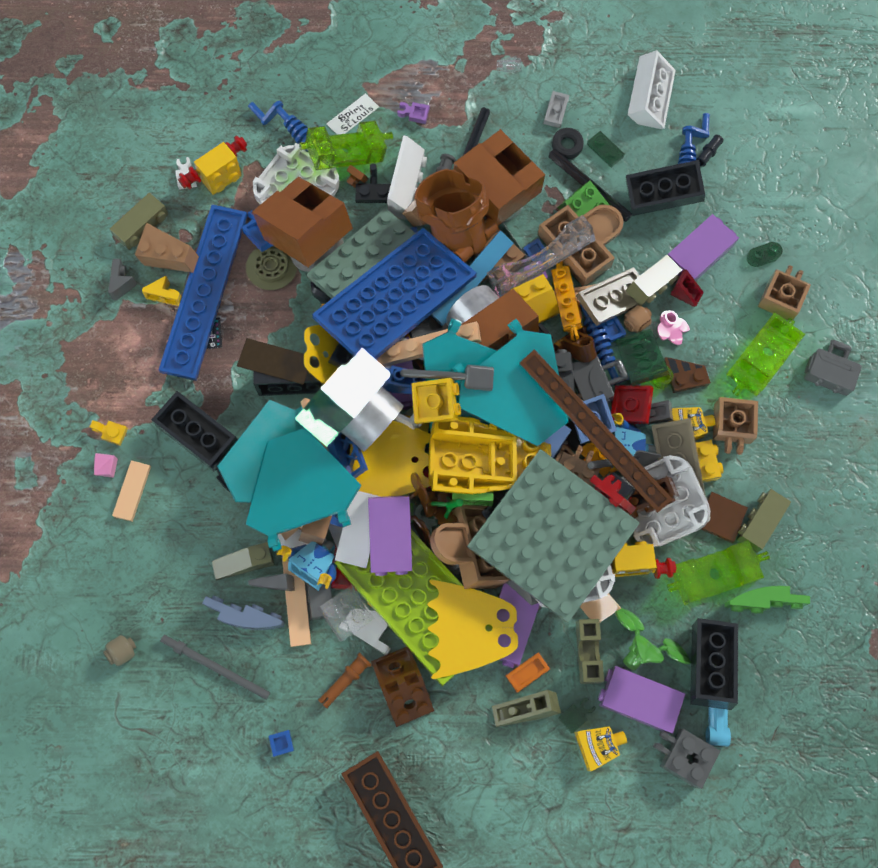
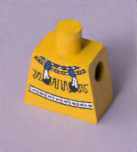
M700 407L672 408L673 420L668 421L672 422L691 418L695 441L703 438L708 433L707 427L715 425L714 416H703Z
M610 726L574 732L587 771H593L620 756L617 746L627 743L624 731L613 734Z

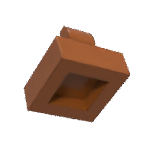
M352 165L346 170L351 174L347 179V183L356 188V183H359V181L366 184L369 179Z

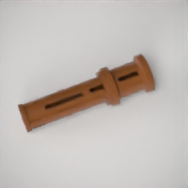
M361 653L357 654L358 657L345 667V672L318 699L325 708L328 709L353 680H359V675L367 667L372 666Z

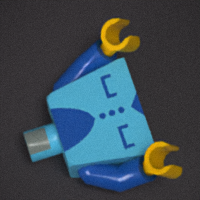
M621 413L611 414L615 418L613 420L614 424L617 425V431L612 432V434L633 456L637 450L656 453L655 444H646V435L624 420ZM615 467L610 469V472L618 471Z
M328 540L322 546L314 541L308 545L304 544L294 548L283 545L281 546L282 549L278 550L276 554L282 555L284 562L289 559L288 570L318 591L323 584L328 589L329 585L336 579L337 566L334 563L335 556L332 554L335 545Z

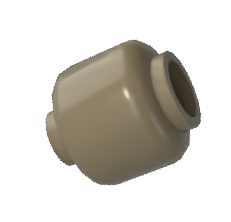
M120 635L105 645L106 650L103 653L111 665L121 666L135 656L133 649L136 648V645L131 638L126 639V637Z

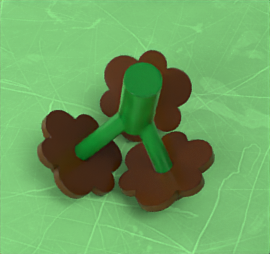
M429 492V503L424 504L426 513L433 515L437 506L441 508L435 514L438 524L456 523L457 517L453 515L451 510L462 506L463 500L461 498L452 500L451 492H439L437 494L439 500L436 502V495L433 492Z

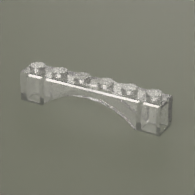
M581 215L568 223L562 232L538 253L517 262L502 263L487 272L491 286L498 296L501 297L511 289L531 280L594 242L593 227Z

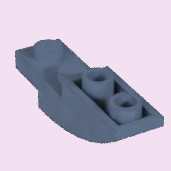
M214 595L212 598L206 596L202 603L206 607L220 612L217 620L234 627L250 630H269L281 628L285 625L281 620L282 616L273 612L268 615L263 612L264 609L255 604L252 607L246 605L243 612H241V607L232 603L229 607L223 604V599Z

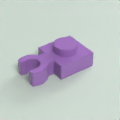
M400 102V108L405 110H398L397 114L399 117L409 116V121L426 124L430 105L412 102V106H408L407 103Z

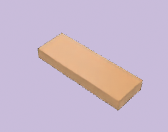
M135 461L130 462L112 515L113 517L133 522L151 469L150 465Z

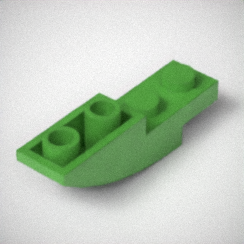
M768 586L747 591L726 602L725 607L731 608V611L743 612V609L751 610V613L762 614L763 611L770 609V604L771 607L791 605V609H803V606L810 604V596L790 594V586Z

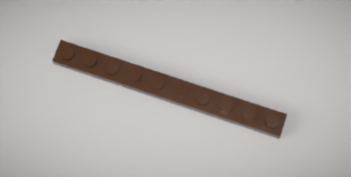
M535 349L519 363L656 513L672 500L670 495Z

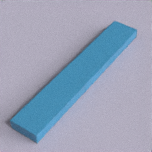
M501 230L469 265L477 273L476 278L430 315L441 326L446 323L448 312L454 303L466 292L477 287L514 244Z

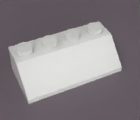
M657 50L639 57L628 116L639 125L664 129L676 70Z
M404 135L387 204L388 210L398 219L407 220L402 213L415 199L418 183H421L423 179V172L421 170L422 167H426L427 157H424L425 149Z

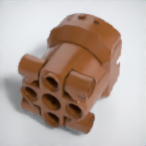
M443 169L426 177L417 187L415 192L417 213L423 222L430 225L431 234L463 262H466L474 254L481 253L487 243L486 241L498 231V225L490 218L484 220V216L489 209V197L486 194L484 183L472 177H468L470 184L466 183L462 173Z

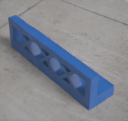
M341 405L331 413L322 409L319 410L316 416L329 452L354 478H357L367 471L368 468L361 449L348 437L345 440L341 438V430L350 420L345 406ZM341 414L340 424H336L334 418ZM349 444L353 445L351 456L347 455ZM358 460L360 467L353 471L354 461Z

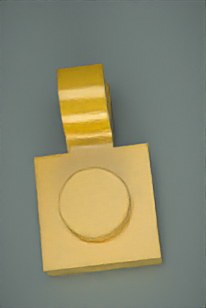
M92 420L90 425L92 431L102 434V440L121 446L128 430L126 426L109 420L107 425Z

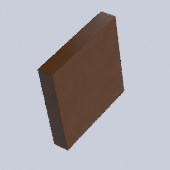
M711 492L707 499L711 511L710 521L701 530L734 543L748 507Z

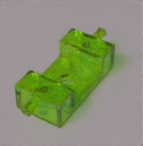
M376 121L359 122L356 133L328 135L325 126L312 127L307 129L306 140L299 143L300 150H308L315 170L380 163L384 161L387 149L384 140H393V133H382Z
M774 312L726 375L737 383V386L732 390L733 394L738 390L735 396H739L743 389L758 396L805 336V333L793 326L795 321L792 318H788L786 321ZM764 348L771 349L772 355H766Z
M749 540L732 545L725 550L695 560L693 558L676 564V573H673L675 582L667 584V588H670L668 591L679 590L685 606L757 582L764 578L759 562L769 560V553L765 551L756 555ZM711 569L719 572L718 579H713L710 576Z

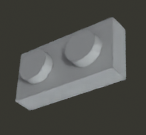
M552 92L543 124L557 128L561 127L570 95Z

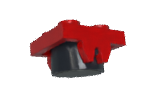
M611 472L603 481L596 475L590 479V482L595 485L594 489L609 499V502L615 507L618 506L630 514L635 511L636 507L629 500L636 490L617 474Z

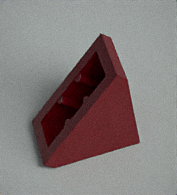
M684 269L670 295L696 307L704 292L688 270Z

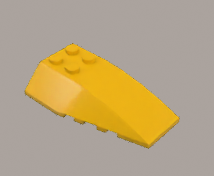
M458 416L456 421L433 422L429 440L428 478L432 491L473 495L511 489L540 449L551 456V444L543 442L539 446H535L492 424L481 423L480 420L475 418Z

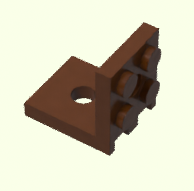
M408 647L371 661L396 727L434 711L422 675ZM413 700L410 704H405L406 701Z

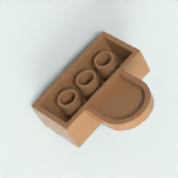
M567 205L541 223L537 235L555 256L561 259L564 266L569 265L570 273L582 286H586L611 268L615 257L608 251L605 245L620 234L623 227V217L613 206L599 205L579 218Z
M462 505L452 510L453 515L457 517V522L442 524L431 534V548L436 557L446 564L459 565L464 589L498 588L510 581L509 578L467 547L486 522L482 511L488 506Z

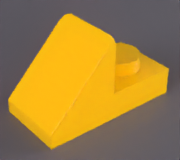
M167 276L156 280L142 289L146 299L179 306L182 298L177 290L169 289L170 282Z

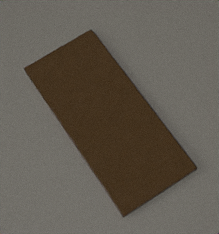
M246 338L237 363V367L304 385L308 373L304 365V353ZM313 356L310 357V364L312 362Z

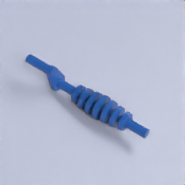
M281 101L275 102L266 115L254 102L248 105L263 125L268 124L278 113L284 120L285 128H288V132L297 144L301 145L309 154L316 158L319 157L326 164L330 165V163H333L323 152L324 147L316 139L312 130L294 115L289 116L283 109Z
M709 113L703 114L702 129L690 125L682 128V134L685 135V144L681 146L678 164L697 160L696 148L692 144V137L709 138Z
M581 304L580 307L585 317L583 324L584 327H587L588 336H591L594 340L596 354H598L599 360H602L600 362L601 365L616 361L615 356H611L614 352L613 349H610L612 345L611 342H608L609 336L605 335L606 331L601 329V324L595 325ZM615 367L607 369L612 380L620 377ZM637 372L628 374L627 380L631 379L633 385H641Z

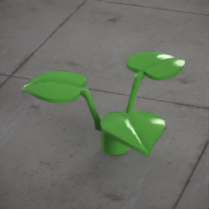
M623 608L615 611L619 622L628 630L635 632L634 640L629 647L630 652L623 659L624 664L629 669L635 671L643 663H662L664 660L661 653L662 650L667 651V654L672 659L680 663L691 664L686 651L676 641L666 638L663 640L664 645L657 648L640 635V631L644 630V626L634 613Z

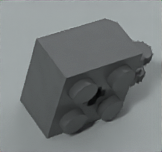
M679 729L675 738L661 731L659 736L663 740L670 742L671 745L667 749L659 743H654L653 747L665 754L660 767L694 788L702 789L720 750L685 729ZM687 755H692V762L688 763Z

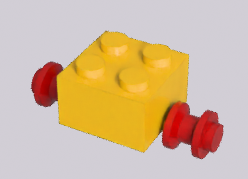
M236 135L234 142L231 144L222 142L194 161L197 170L190 166L187 174L180 173L179 183L184 189L187 187L190 190L192 183L195 181L198 183L202 182L212 195L223 191L227 185L236 182L242 176L237 153L239 151H247L246 147L248 145L243 137L239 138Z
M646 541L636 542L632 546H627V543H625L610 564L615 577L647 575L652 572L655 579H660L661 574H666L668 578H672L673 573H676L675 561H672L671 558H666L665 562H659L658 559H655L653 544H647Z

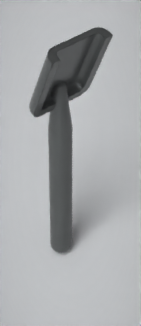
M467 365L465 373L402 369L400 375L411 378L465 380L464 386L466 389L492 391L494 368Z
M637 450L634 454V458L643 467L656 462L657 458L661 457V454ZM608 459L590 461L587 464L589 469L613 466Z

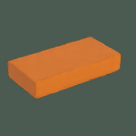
M538 652L505 676L516 693H518L550 670V668Z

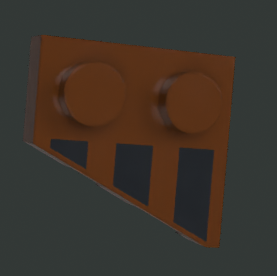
M669 357L663 359L673 393L708 386L711 383L704 365Z

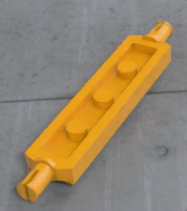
M558 258L560 264H558L556 259V268L551 270L563 330L564 332H570L571 340L575 341L574 334L576 340H578L577 330L582 328L569 265L563 266V262Z

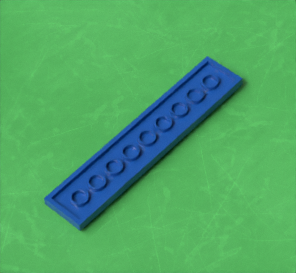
M211 205L196 252L199 258L194 272L189 273L160 363V373L197 381L241 239V227L245 225L247 219V212Z

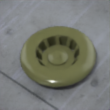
M275 246L263 252L256 248L249 255L246 262L248 278L255 286L264 290H278L285 287L293 280L297 271V267L294 265L291 257Z

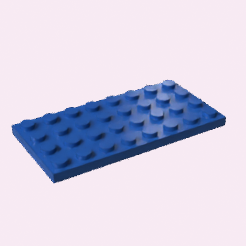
M422 228L312 314V318L367 367L474 280L477 273L426 229Z

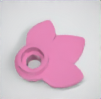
M673 311L663 312L660 315L661 323L657 327L660 339L666 340L668 338L671 343L681 345L683 340L682 332L690 330L688 324L682 318H678L677 314Z

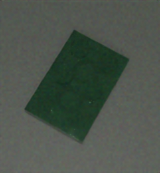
M652 329L615 341L632 387L669 375Z

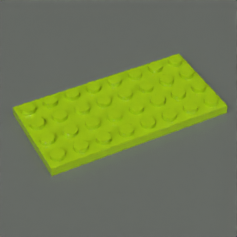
M412 530V571H408L406 575H396L395 572H387L385 576H375V573H371L370 555L366 568L336 561L335 565L426 669L432 675L440 669V661L428 653L438 645L439 638L436 634L429 631L428 627L436 623L439 617L438 613L427 604L438 597L439 591L429 581L437 580L463 586ZM489 624L486 625V631L490 632L492 630V626ZM455 675L437 678L436 680L443 687Z

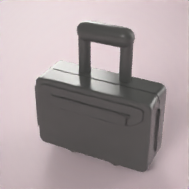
M831 340L828 351L817 349L809 357L804 378L815 383L816 386H822L832 390L833 393L847 396L855 390L862 366L848 360L851 346L837 340ZM833 348L844 351V356L840 357L833 354Z
M598 356L590 362L577 361L573 363L574 385L578 392L577 396L582 401L604 394L607 404H610L614 398L610 385L628 379L623 362L619 359L603 366ZM616 366L620 377L608 381L604 370Z

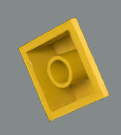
M544 274L513 288L537 313L539 323L560 314L553 288Z

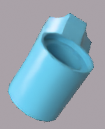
M708 707L706 743L714 746L728 747L730 745L731 732L728 728V710Z

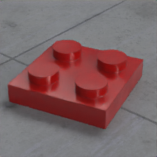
M651 385L615 386L611 414L621 413L624 420L630 424H648L654 388Z

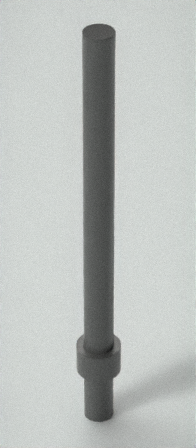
M165 634L161 638L160 642L173 648V651L177 654H184L266 700L268 699L269 691L188 648L186 643L180 640L176 641Z

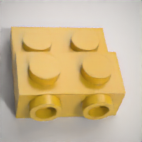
M445 378L411 383L415 424L458 420V415H461V406L456 402V395H459V385L455 383V380Z
M712 440L697 442L696 447L703 483L718 480L722 477L721 474H723L724 470L722 463H718L716 455H718L717 445L713 444Z

